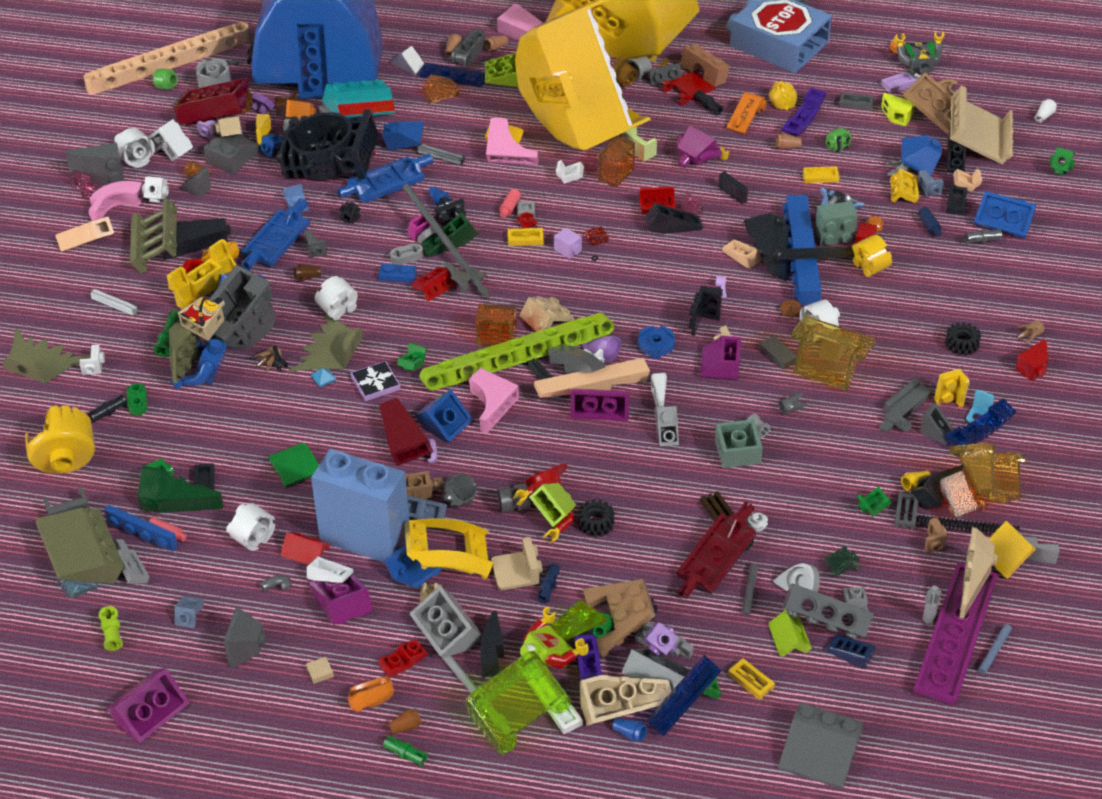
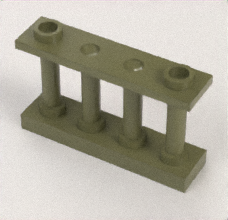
M167 198L163 199V209L147 218H142L138 213L132 215L130 263L140 273L147 271L149 259L166 250L173 257L176 256L178 210L176 205ZM163 217V221L148 228L149 224ZM163 229L161 234L148 240V236ZM162 241V245L147 252L149 247Z

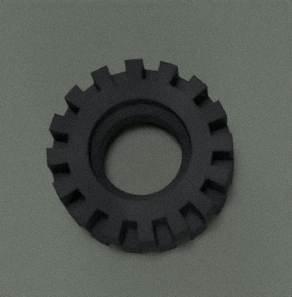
M956 322V325L952 324L947 330L945 345L948 346V350L952 349L954 354L958 352L957 355L960 356L961 353H964V356H967L968 353L972 355L979 348L980 330H977L975 325L971 327V323L965 325V322H962V324Z
M592 499V503L586 501L585 505H581V509L579 508L578 527L582 533L587 532V536L593 534V537H597V534H600V537H602L604 532L609 534L610 530L612 531L614 510L611 505L608 506V502L605 501L603 504L600 499L598 502ZM592 516H600L603 519L594 521L589 518Z

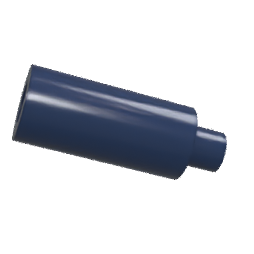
M921 208L918 211V217L930 234L939 237L942 234L941 225L929 208Z

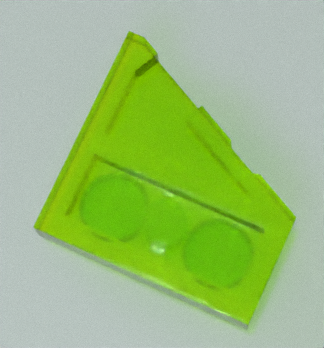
M580 599L550 627L564 640H567L597 627L607 620L603 614Z

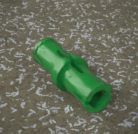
M388 735L384 741L383 748L398 754L399 758L403 760L408 759L422 767L424 765L422 761L426 763L428 759V753L412 747V744L409 742L404 743L391 735Z

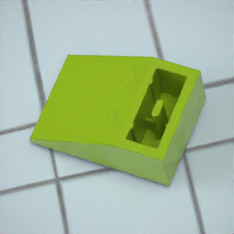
M516 53L485 61V82L488 84L518 87L515 64Z

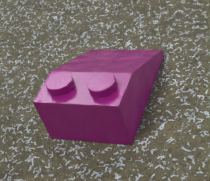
M353 574L343 583L308 581L309 587L323 612L334 625L344 624L349 619L363 617L366 613L373 611L368 588Z

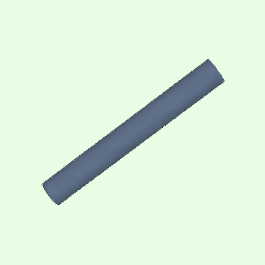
M1005 624L978 668L979 673L986 674L1012 630L1010 625Z

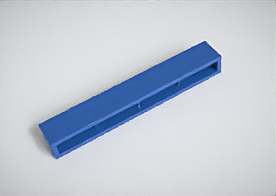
M786 195V203H783L782 208L783 213H786L784 214V219L789 236L788 248H815L808 195ZM817 258L789 259L792 260L790 271L794 273L792 274V285H795L794 297H797V301L801 305H809L820 301L821 284Z

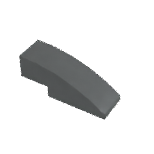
M558 345L548 349L550 364H564L565 371L594 372L605 368V364L580 348L570 345Z

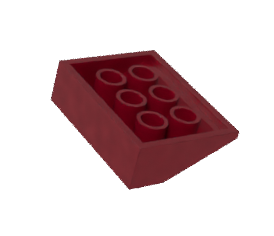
M248 77L187 90L173 105L179 125L185 124L188 126L194 124L195 121L206 122L214 117L221 119L228 114L232 116L240 114L246 105Z

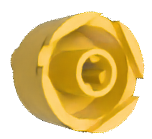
M872 235L852 245L855 256L853 262L857 268L861 267L865 276L868 278L892 265L890 251L886 252L885 247L887 244L879 235Z

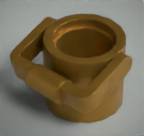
M618 57L612 68L616 73V81L626 88L634 83L638 76V71L626 62L627 59L625 57Z

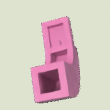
M114 182L94 192L90 197L89 216H91V221L103 218L106 212L115 206L130 205L138 207L144 198L142 182Z

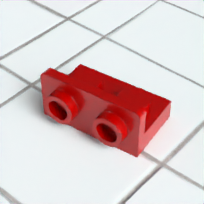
M440 266L411 282L413 289L423 292L427 301L456 286L455 280L451 279L450 271Z

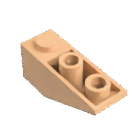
M104 217L56 234L55 237L62 252L112 236L114 231L109 217Z

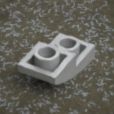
M1024 537L1036 548L1027 559L1056 564L1059 554L1058 544H1038L1037 537Z
M864 587L843 588L845 603L868 611V599ZM847 614L848 623L850 624L851 616Z

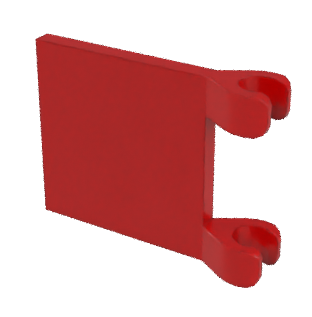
M696 71L671 81L663 80L662 84L664 87L661 88L664 92H669L673 87L681 92L679 94L681 100H678V103L681 105L687 104L699 90L706 94L716 89V87L703 80V77Z

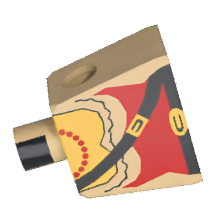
M203 297L197 299L178 313L181 326L208 341L224 322L222 308L225 306L224 301L220 297H217L212 302Z

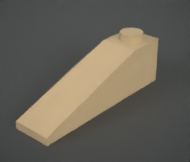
M973 527L965 565L959 616L964 619L989 577L992 566H996L998 554L994 553L995 545L977 528Z
M600 675L580 681V701L586 726L674 702L669 680Z

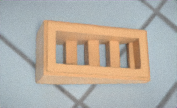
M732 240L722 248L724 253L749 269L761 262L760 250L737 240Z

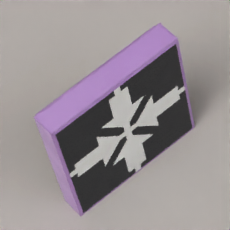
M386 361L351 372V378L365 402L400 390V384Z

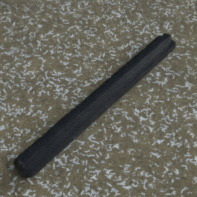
M852 246L776 249L774 252L777 260L855 257Z

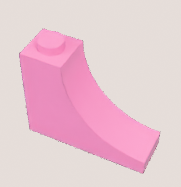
M502 117L491 118L486 151L487 162L538 166V151L528 150L514 141L509 133L508 119Z
M480 368L475 374L471 375L469 384L470 393L477 396L485 405V410L480 417V431L487 434L519 399L517 384Z

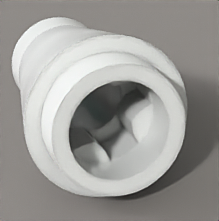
M1051 99L1042 101L1037 114L1034 116L1035 120L1042 123L1046 118L1055 113L1056 103Z

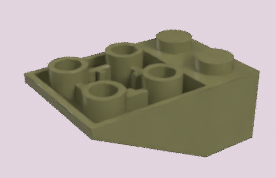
M176 322L169 329L170 368L174 384L184 377L185 373L191 369L200 356V350H198L200 336L182 327L180 322Z

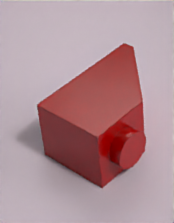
M1043 339L1018 355L1015 369L1031 381L1042 377L1047 371V341Z

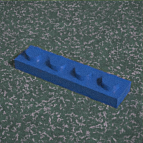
M111 505L104 509L106 521L110 526L120 528L128 534L136 535L146 542L158 545L162 549L174 552L178 547L175 533Z

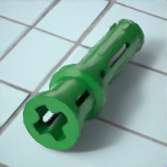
M176 310L169 312L163 332L158 335V343L153 348L154 353L160 357L169 355V329L179 321V312Z

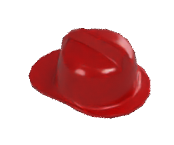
M563 463L546 471L536 473L530 476L524 484L529 487L543 480L551 484L558 483L561 485L560 476L566 471L568 465Z

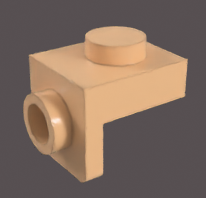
M956 169L953 173L954 185L966 187L970 192H973L982 182L981 170L979 169L972 175Z

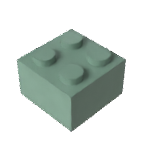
M852 201L817 206L814 233L820 246L854 242L858 215Z
M754 419L716 423L715 443L722 468L761 464L763 447Z

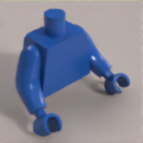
M209 339L208 342L202 343L199 341L198 350L203 352L195 374L185 376L184 379L181 378L176 384L171 380L172 385L176 389L181 388L184 384L185 386L202 385L204 383L212 385L224 361L227 345L219 339Z

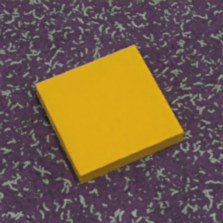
M1005 521L989 538L995 545L994 553L998 554L997 563L994 567L1007 579L1036 550L1008 521Z

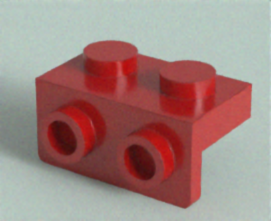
M674 186L640 188L639 204L641 215H647L654 203L676 209Z

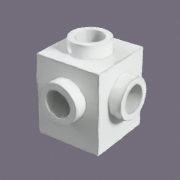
M145 176V184L142 186L144 198H148L149 202L160 203V200L166 198L169 193L167 179Z

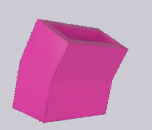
M423 215L409 222L408 236L415 242L423 231L431 227Z

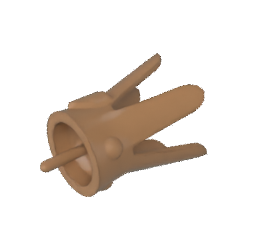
M1038 320L1032 321L1031 324L1017 327L1018 329H1027L1018 335L1019 339L1031 335L1026 341V345L1037 335L1039 336L1044 332V326Z
M273 346L269 347L267 351L254 356L255 358L264 357L257 366L261 367L267 363L268 366L265 371L272 366L275 360ZM278 348L279 354L282 357L281 349Z

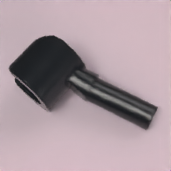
M275 345L272 347L275 354L273 365L282 372V366L287 368L288 362L281 358Z

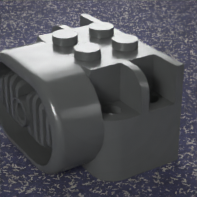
M236 264L209 299L212 302L217 297H220L225 303V306L222 308L224 322L210 339L223 341L227 345V349L243 350L252 347L265 337L272 329L276 320L275 309L270 303L273 297L272 290L269 288L271 283Z

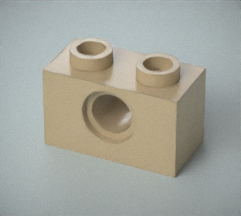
M239 116L217 119L218 123H215L216 133H220L221 137L242 133Z

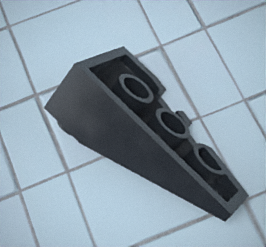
M772 213L745 219L744 223L750 238L755 239V247L763 253V261L771 275L786 281L788 279V259L777 260L774 256L776 249H788V230L785 219Z

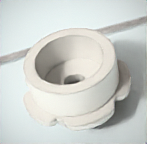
M753 513L748 518L750 527L756 531L764 530L768 524L767 516L762 513Z

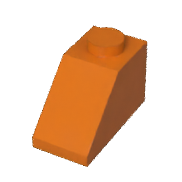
M287 100L286 117L288 118L297 116L298 119H301L302 116L308 117L316 114V108L311 103Z

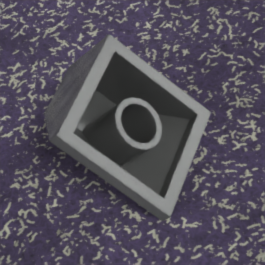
M235 608L224 640L229 668H234L260 654L261 647L265 646L267 641V633H264L263 624L240 608Z

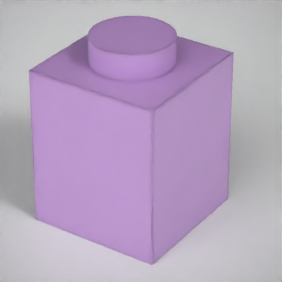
M564 228L554 236V250L571 259L582 250V237L568 228Z

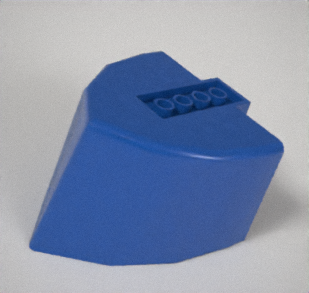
M264 0L255 30L251 64L253 82L298 83L299 98H323L326 84L378 79L383 46L374 0Z

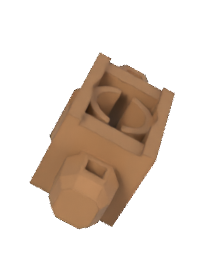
M429 471L405 474L407 496L425 500L433 499L432 490L437 491L444 488L443 478H433L430 480Z

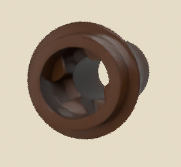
M305 264L294 266L295 280L301 282L321 277L320 266Z

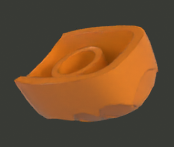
M380 677L350 687L347 698L350 708L359 713L364 708H374L386 702L394 693L392 681L389 677Z

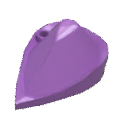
M606 336L581 344L580 346L593 353L602 349L604 362H611L619 355L621 339L615 336Z

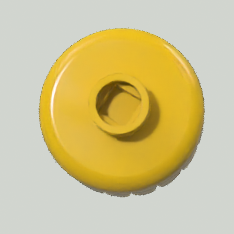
M67 405L50 407L45 415L44 431L38 433L31 440L28 433L26 432L25 434L29 462L36 469L45 473L63 474L76 471L89 463L95 452L91 419L84 411H80L76 407H72V412L70 406Z

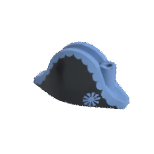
M821 187L820 192L824 196L821 205L852 201L855 210L864 206L863 202L847 194Z

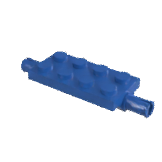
M430 153L419 158L414 157L410 159L408 156L368 171L363 180H358L357 176L347 179L348 185L337 188V193L341 199L355 194L365 204L403 189L404 184L408 183L411 186L424 181V174L420 169L433 164V157Z
M299 198L293 207L290 206L286 211L279 209L241 250L242 256L246 258L241 262L244 269L251 270L256 262L273 267L310 225V221L301 215V212L308 206V202L305 199Z

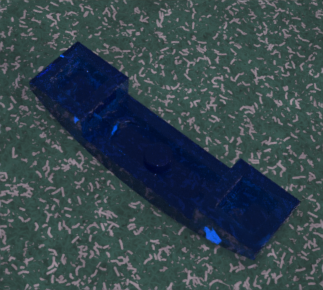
M1003 398L990 406L987 413L963 428L960 426L944 435V438L957 451L966 449L987 438L1014 416L1016 410Z

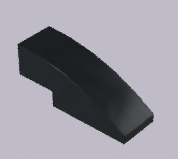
M492 611L481 639L482 678L498 676V658L504 657V643L497 611Z

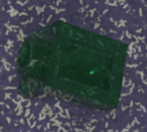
M846 546L824 558L836 577L853 566L857 571L860 569L857 564L860 559L854 550L850 552Z

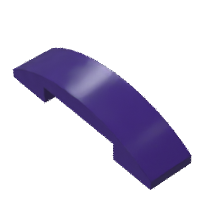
M811 87L804 97V103L794 117L787 120L782 127V131L795 136L802 134L818 113L825 99L826 92Z

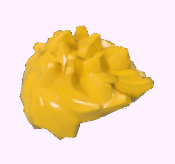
M776 81L769 92V99L773 106L780 110L793 108L798 98L796 90L788 82Z

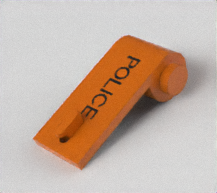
M744 92L726 129L745 135L756 112L761 113V111L765 110L767 105L765 97Z

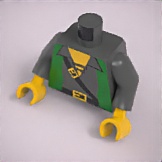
M937 31L935 32L933 38L936 44L934 42L902 44L905 40V35L902 33L900 39H898L896 34L893 41L898 45L899 61L914 72H921V74L926 72L928 74L934 70V65L938 64L942 57L941 41L943 40L944 32L942 31L941 37H937Z

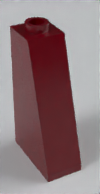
M398 398L379 404L390 454L397 466L434 452L427 437Z

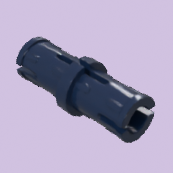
M548 564L545 576L540 581L541 587L537 600L541 603H549L552 591L557 586L556 579L560 572V567L556 564Z

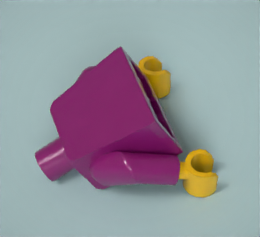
M689 126L685 133L678 136L677 149L681 156L678 164L683 168H686L690 162L700 166L703 162L713 158L728 159L729 151H725L724 147L718 149L714 138L692 126Z

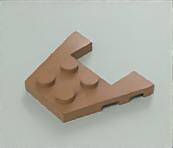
M643 579L583 589L586 603L590 608L608 600L615 630L601 638H596L599 654L603 658L610 654L608 651L615 645L620 646L624 642V638L632 631L634 633L655 617L647 584Z

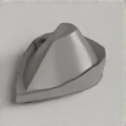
M801 563L780 574L773 582L788 591L790 584H796L818 592L820 577L818 569L814 565Z

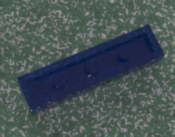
M424 63L420 70V77L477 87H483L485 83V72L433 63Z
M703 655L646 721L664 737L722 670L706 655Z

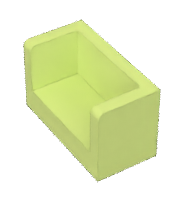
M637 126L622 133V146L643 162L657 155V140L653 138L647 142L637 135Z

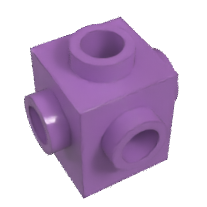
M660 622L653 624L642 641L649 646L648 650L654 655L665 656L667 654L671 655L678 646L676 641L679 638L675 635L676 631L668 625L663 626Z

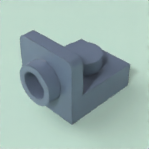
M926 170L919 171L918 186L924 196L940 195L942 193L943 180H933Z
M183 596L175 605V625L194 628L196 626V615L204 607V599Z

